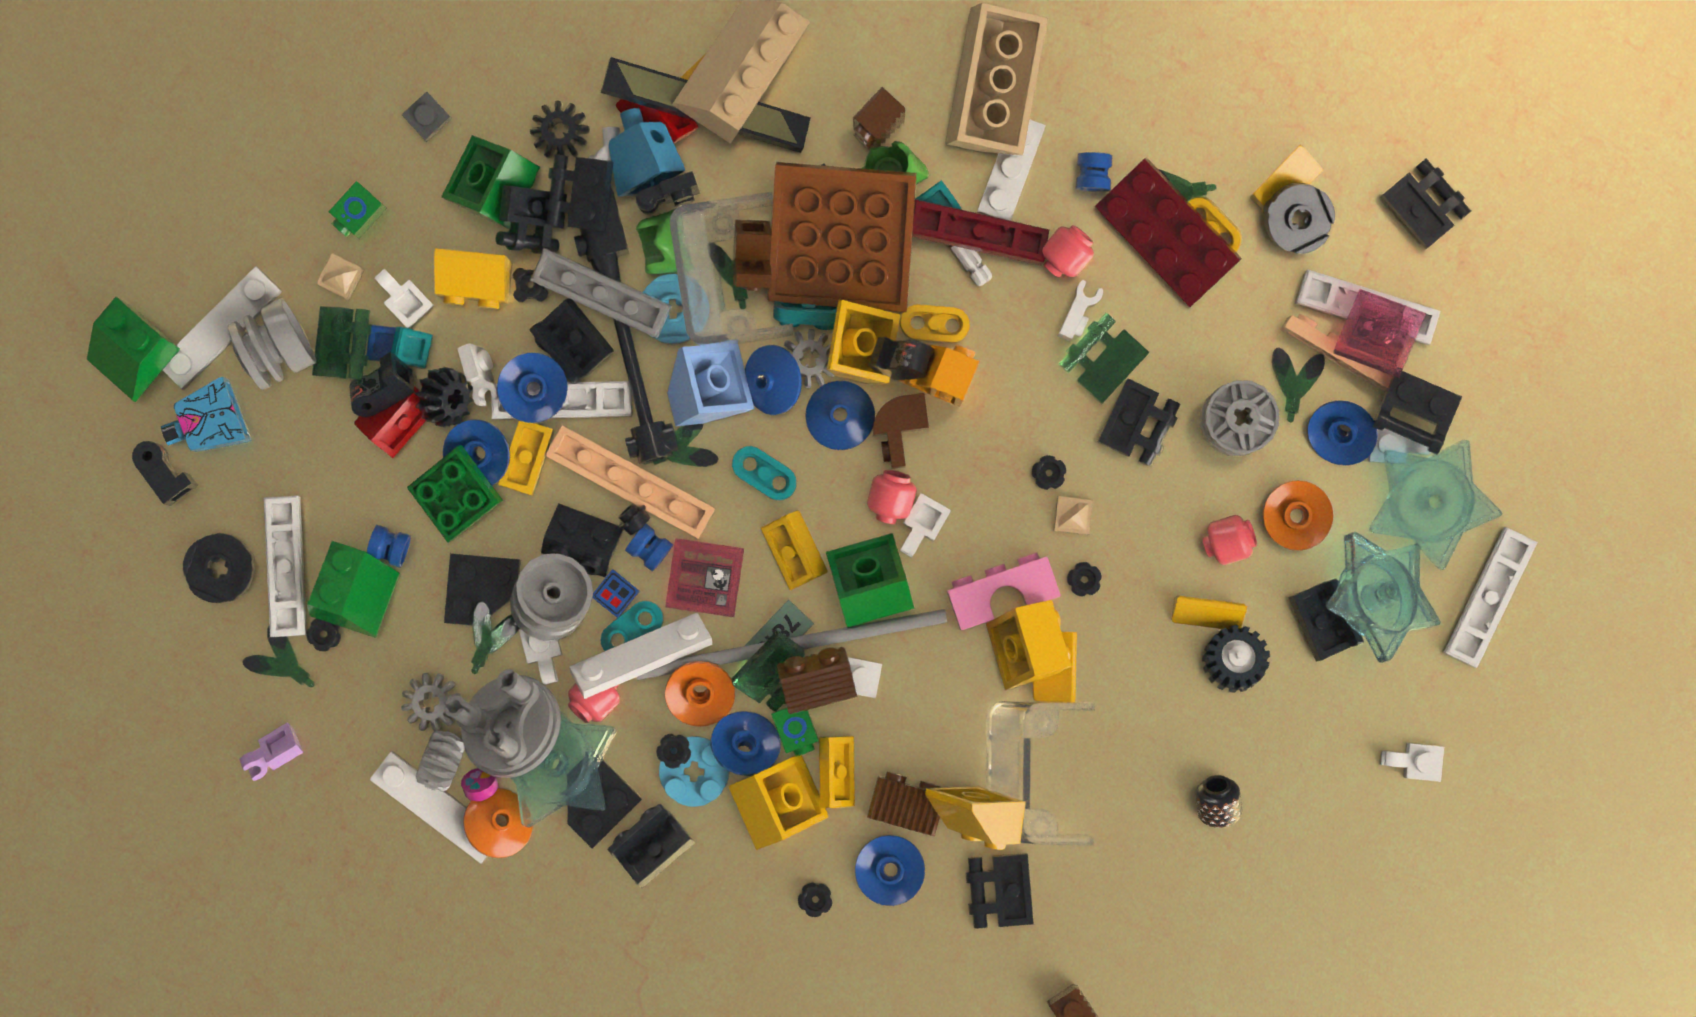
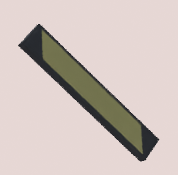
M610 57L600 93L695 121L672 105L688 80ZM758 102L737 134L801 153L804 148L811 117Z

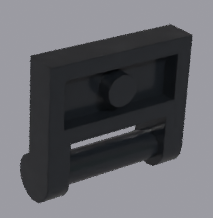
M1396 369L1372 427L1383 431L1385 428L1426 446L1427 451L1438 455L1462 396ZM1395 407L1436 425L1434 433H1429L1390 416L1392 408Z

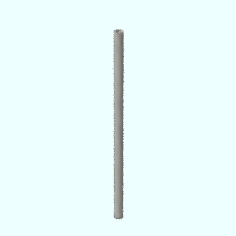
M945 609L855 625L848 628H839L683 657L637 676V680L669 675L682 665L695 661L722 665L947 623Z

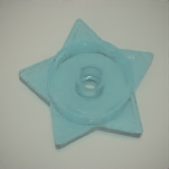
M1460 440L1441 450L1438 455L1434 454L1428 458L1393 450L1384 451L1389 494L1370 525L1369 531L1377 534L1411 538L1439 570L1446 568L1464 532L1502 515V511L1473 483L1470 442L1468 440ZM1433 495H1438L1439 503L1436 508H1432L1429 504V499Z
M1357 532L1344 536L1345 568L1340 575L1337 590L1327 602L1326 608L1344 617L1351 628L1366 637L1379 663L1391 661L1407 632L1431 628L1441 623L1420 587V546L1413 544L1386 551Z
M560 710V731L549 755L533 770L521 776L511 778L517 786L520 817L523 826L532 827L563 806L604 811L606 809L598 767L617 732L616 728L609 725L573 723ZM559 758L557 767L553 769L554 760Z

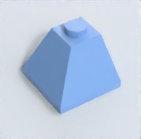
M738 343L686 346L678 349L667 392L675 426L704 424L754 409Z

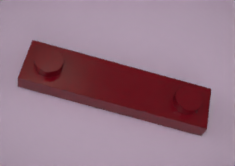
M915 199L912 237L1036 265L1044 263L1045 257L1042 250L1048 241L1049 229Z

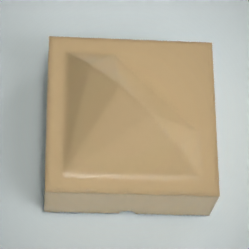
M331 253L316 284L350 300L365 269Z
M1058 496L1054 531L1089 535L1093 500Z

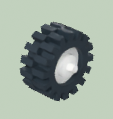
M1233 625L1229 629L1224 628L1220 630L1204 649L1206 653L1202 658V662H1206V665L1203 669L1205 673H1210L1211 676L1208 679L1211 683L1214 681L1219 683L1217 688L1223 690L1226 687L1232 693H1235L1237 690L1243 692L1250 687L1252 688L1266 674L1265 671L1269 668L1270 662H1267V659L1270 657V651H1265L1264 647L1267 643L1265 640L1260 642L1257 638L1260 634L1257 631L1250 633L1248 632L1249 627L1243 626L1241 629H1238V625Z

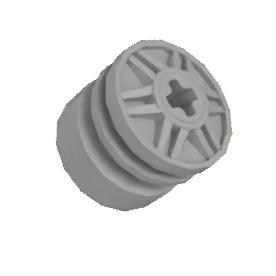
M282 298L261 308L264 325L259 326L250 315L243 317L248 333L236 321L228 325V331L233 343L232 347L244 371L261 390L271 387L267 370L277 382L284 380L280 365L283 362L294 373H298L316 363L314 352L302 327L288 304Z
M1236 380L1221 386L1205 400L1200 411V428L1204 439L1214 450L1227 456H1244L1262 449L1273 439L1279 426V409L1275 398L1264 386L1253 381ZM1244 409L1247 411L1245 418L1249 423H1243L1238 426L1235 423L1237 417L1233 413L1234 411L1240 412Z

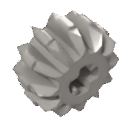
M809 329L808 340L806 341L803 340L802 334L799 331L795 332V338L799 343L797 346L788 340L784 343V346L793 352L792 355L799 366L801 377H805L804 385L806 389L811 388V377H816L820 387L825 385L824 379L821 376L822 372L829 377H834V374L828 371L826 366L829 358L827 354L830 352L831 344L825 348L823 347L828 335L823 333L816 342L814 341V329ZM811 350V354L814 351L818 353L819 357L815 359V367L808 368V364L805 367L802 366L800 361L804 359L803 352Z
M429 673L422 674L423 686L418 680L411 679L409 683L415 690V693L407 690L402 693L403 697L412 699V702L402 705L401 709L402 711L413 709L414 713L409 716L407 721L411 724L421 718L419 730L421 731L427 729L429 721H431L434 732L437 729L441 730L440 719L447 726L453 723L452 718L447 716L444 711V707L451 710L452 708L445 703L450 697L456 695L461 697V694L449 695L448 691L454 688L455 683L454 681H449L442 687L444 675L441 673L435 676L433 684ZM429 692L433 693L432 697L439 698V704L434 706V712L429 711L431 707L425 708L423 700L428 699Z
M437 729L433 732L416 773L417 782L434 791L436 789L444 792L449 789L465 749L462 738L448 731L443 732Z

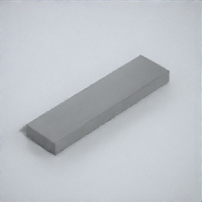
M547 248L543 249L530 279L532 282L655 338L659 337L672 307L668 303Z

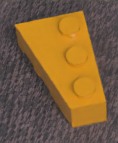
M929 345L935 352L929 359L926 377L922 379L896 380L960 407L980 361L973 358L975 352L959 345H955L954 350L948 347Z

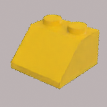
M435 248V294L438 297L444 298V304L464 306L465 300L478 301V307L499 309V303L508 304L512 262L505 255Z
M838 300L827 370L837 377L866 384L889 383L890 377L868 367L878 337H887L896 341L900 314L845 300Z
M1052 599L1014 608L986 623L1005 690L1056 675L1072 667L1070 663V650L1064 642L1060 629V616L1057 610L1054 609Z
M794 755L774 764L766 770L752 776H747L728 786L756 850L782 841L829 817L826 808H820V795L802 755L797 757Z
M979 786L926 788V797L947 829L961 833L962 839L969 841L982 840L984 841V846L991 849H1005V844H1020L1025 810L1024 801Z

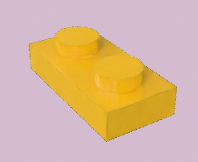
M519 420L509 449V465L506 473L499 480L498 485L533 496L554 429Z
M854 736L819 737L820 808L855 806Z

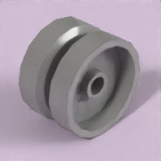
M543 554L530 560L521 570L510 597L511 614L518 627L529 636L543 641L560 640L572 634L582 623L588 612L593 597L592 581L585 568L573 558L561 554Z

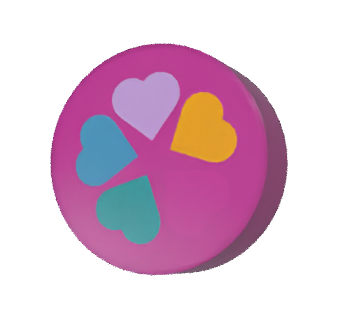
M476 768L463 776L461 786L467 799L482 801L490 798L497 791L498 782L496 777Z

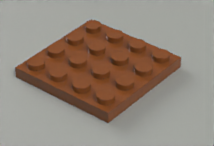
M776 162L770 253L772 281L771 288H768V301L837 307L838 300H845L884 311L907 312L917 173Z

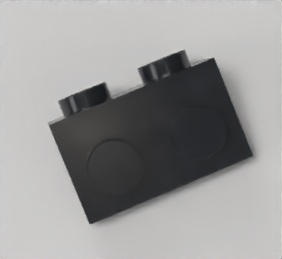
M570 298L565 299L543 321L534 324L529 329L538 347L547 352L560 365L566 378L573 383L588 376L614 352L610 344Z
M558 503L544 535L541 554H561L571 557L582 565L589 575L606 577L623 530H620L618 525Z
M1336 578L1324 581L1288 597L1316 662L1364 643L1361 636L1363 634L1362 625L1358 618L1352 615L1348 605V593Z
M658 804L656 807L646 810L641 815L640 821L632 828L617 835L608 851L621 863L636 884L643 888L695 842L674 815L662 804Z

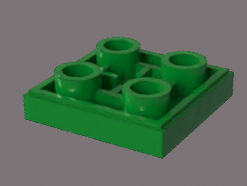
M462 445L457 446L407 486V489L448 543L456 539L503 501Z

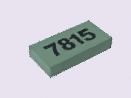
M788 600L745 646L802 636L814 623ZM786 653L750 660L767 674Z

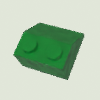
M472 135L441 197L490 222L510 229L511 222L499 220L503 185L530 189L535 182L540 166L508 148Z
M115 297L93 323L87 360L132 401L136 402L180 348L135 308Z
M893 533L826 552L847 628L915 609Z
M332 541L307 603L309 615L376 638L400 573L365 551Z

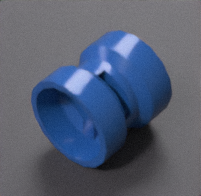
M1095 152L1079 153L1077 165L1081 169L1080 175L1076 179V189L1088 192L1111 191V179L1108 177V169L1112 167V155Z
M645 524L628 544L625 551L633 557L638 556L644 561V566L653 572L669 553L673 544L666 538L660 539L657 537L655 530Z
M376 525L370 537L367 553L378 560L381 558L388 560L390 565L401 568L409 549L411 535L403 532L394 534L388 528Z

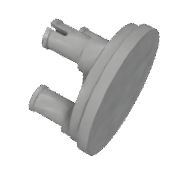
M511 669L502 671L497 679L483 686L469 703L456 695L450 697L445 703L452 710L444 707L445 714L455 719L458 726L461 727L462 741L464 742L468 758L477 768L494 777H517L536 768L553 749L560 731V709L553 693L538 680L518 675Z

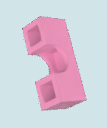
M1038 553L1019 558L1020 566L1006 570L1005 564L985 570L986 578L973 582L970 575L953 581L954 589L948 590L947 593L960 630L962 631L994 620L990 600L993 593L1003 586H1010L1018 590L1022 595L1025 605L1060 597L1061 595L1048 557L1039 559Z

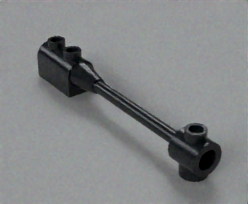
M611 185L605 232L580 229L581 235L574 236L579 257L586 255L587 261L590 262L593 270L621 282L617 257L629 254ZM613 318L640 426L630 429L632 437L625 438L630 459L637 457L639 464L668 458L673 455L672 451L679 450L672 423L665 424L664 421L653 422L630 327Z

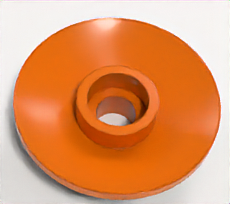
M1290 481L1278 486L1267 498L1263 509V522L1269 536L1280 546L1290 550H1306L1321 543L1328 535L1333 523V508L1328 496L1318 486L1307 481ZM1294 509L1302 512V520L1298 523L1293 522L1290 518V513Z
M695 661L682 665L671 674L665 688V700L670 712L681 722L691 726H708L719 722L730 712L735 700V688L731 677L724 669L710 662ZM702 685L707 689L703 692H697L694 690V687Z
M498 788L486 800L470 801L464 813L463 827L468 841L478 852L492 858H505L516 854L527 844L532 833L533 820L529 807L520 796L512 791ZM497 815H502L506 818V826H499L496 823Z

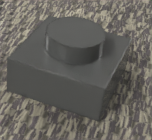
M425 92L402 114L426 142L452 119L428 92Z

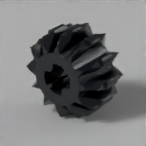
M555 101L554 112H551L546 104L543 105L542 110L546 117L542 118L539 115H534L532 118L536 124L541 126L530 129L531 136L540 137L534 143L535 148L542 149L547 146L544 156L548 159L553 156L555 150H557L558 155H565V150L569 149L573 157L578 156L574 145L576 143L586 147L587 141L579 135L590 132L589 126L579 125L586 119L585 114L581 112L574 115L576 107L572 103L567 106L564 112L561 101ZM562 123L565 129H568V133L563 132L564 137L558 139L555 133L551 131L553 128L557 129L556 124Z
M443 367L439 368V370H428L427 378L419 379L422 388L421 391L415 392L420 398L415 408L422 411V419L434 423L436 426L450 427L451 424H461L462 416L470 415L467 406L469 403L474 402L469 397L473 387L467 383L466 377L462 372H457L453 368Z

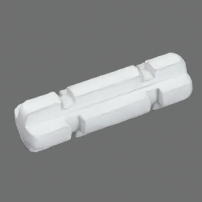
M952 246V252L964 269L971 272L970 277L977 286H982L992 278V273L986 265L981 264L982 259L976 251Z

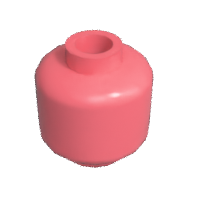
M1072 225L1070 228L1059 227L1043 247L1042 253L1047 259L1044 266L1058 278L1062 274L1076 277L1093 258L1094 252L1091 246L1094 242L1075 225Z
M884 470L883 474L873 478L867 505L872 512L877 514V520L888 524H896L897 519H904L909 516L913 508L917 489L914 483L910 481L911 477L908 474L895 470Z
M1232 515L1211 522L1207 530L1208 536L1203 537V544L1208 557L1215 556L1216 560L1222 565H1228L1251 557L1253 547L1257 546L1256 535L1250 520L1244 521L1239 515Z
M575 683L568 691L570 700L568 707L585 723L590 721L601 722L620 702V696L616 690L619 685L584 699Z

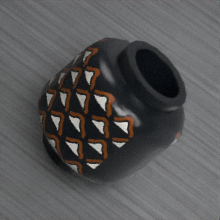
M1215 775L1201 782L1195 791L1198 817L1204 824L1210 827L1223 828L1234 824L1240 818L1243 811L1241 793L1235 781L1224 776Z

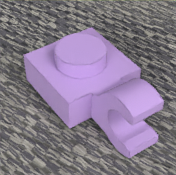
M287 722L259 739L260 748L244 754L239 760L244 771L248 769L252 780L256 781L267 773L268 766L274 771L302 754L303 750L295 730Z

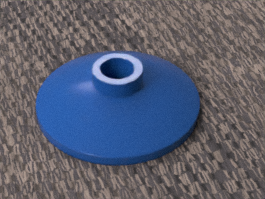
M766 345L755 350L749 357L745 367L753 405L769 415L785 413L795 405L801 392L802 379L799 366L793 355L781 346Z
M525 353L510 360L502 369L497 383L498 397L503 408L515 419L526 423L543 422L556 415L565 403L568 391L567 379L560 365L552 358L540 353ZM532 382L540 385V391L537 395H530L528 393V385Z
M829 382L818 388L807 404L806 423L811 435L821 445L833 450H847L858 446L869 436L874 425L875 409L871 398L860 386L852 382ZM838 408H843L847 412V417L843 421H837L833 416L834 411Z
M1331 401L1320 406L1313 413L1308 424V438L1313 449L1323 459L1337 465H1354L1368 458L1376 446L1378 432L1376 428L1372 427L1374 420L1371 415L1361 406L1348 401ZM1340 425H1346L1351 430L1344 431L1340 428Z
M474 419L456 425L448 433L443 445V457L457 446L462 445L491 485L496 484L504 476L509 465L510 451L507 440L497 427L489 422ZM478 446L484 449V458H480L477 455L476 450Z
M741 711L729 714L717 723L712 732L711 749L715 759L723 768L737 775L752 776L772 767L780 753L781 741L777 729L768 719L753 712ZM746 746L750 749V752H744L738 748Z
M894 835L881 836L870 841L859 853L855 865L856 881L864 895L873 902L885 906L900 905L912 899L920 890L925 878L924 860L917 847L907 839ZM888 863L895 864L898 869L897 874L894 876L887 875L885 873V865Z

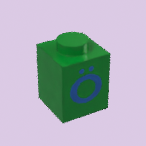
M356 181L328 212L336 218L331 224L345 237L352 233L360 239L387 208Z
M784 708L771 714L785 753L793 751L795 757L815 750L813 743L818 742L819 738L808 710L789 714L788 709Z

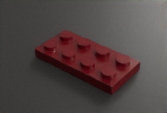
M1147 157L1095 205L1098 211L1189 307L1199 300L1242 259Z

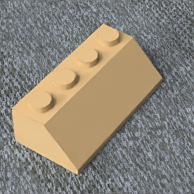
M742 0L672 105L731 144L809 26L810 21L782 2Z
M980 3L970 8L946 144L980 152L1023 155L1047 27V17L987 3Z

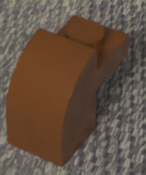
M735 220L733 285H736V287H742L749 291L771 288L770 253L772 233L770 221Z
M925 393L893 398L882 406L875 417L873 437L887 435L888 441H882L881 446L883 461L891 462V469L904 468L906 466L901 433L929 429Z

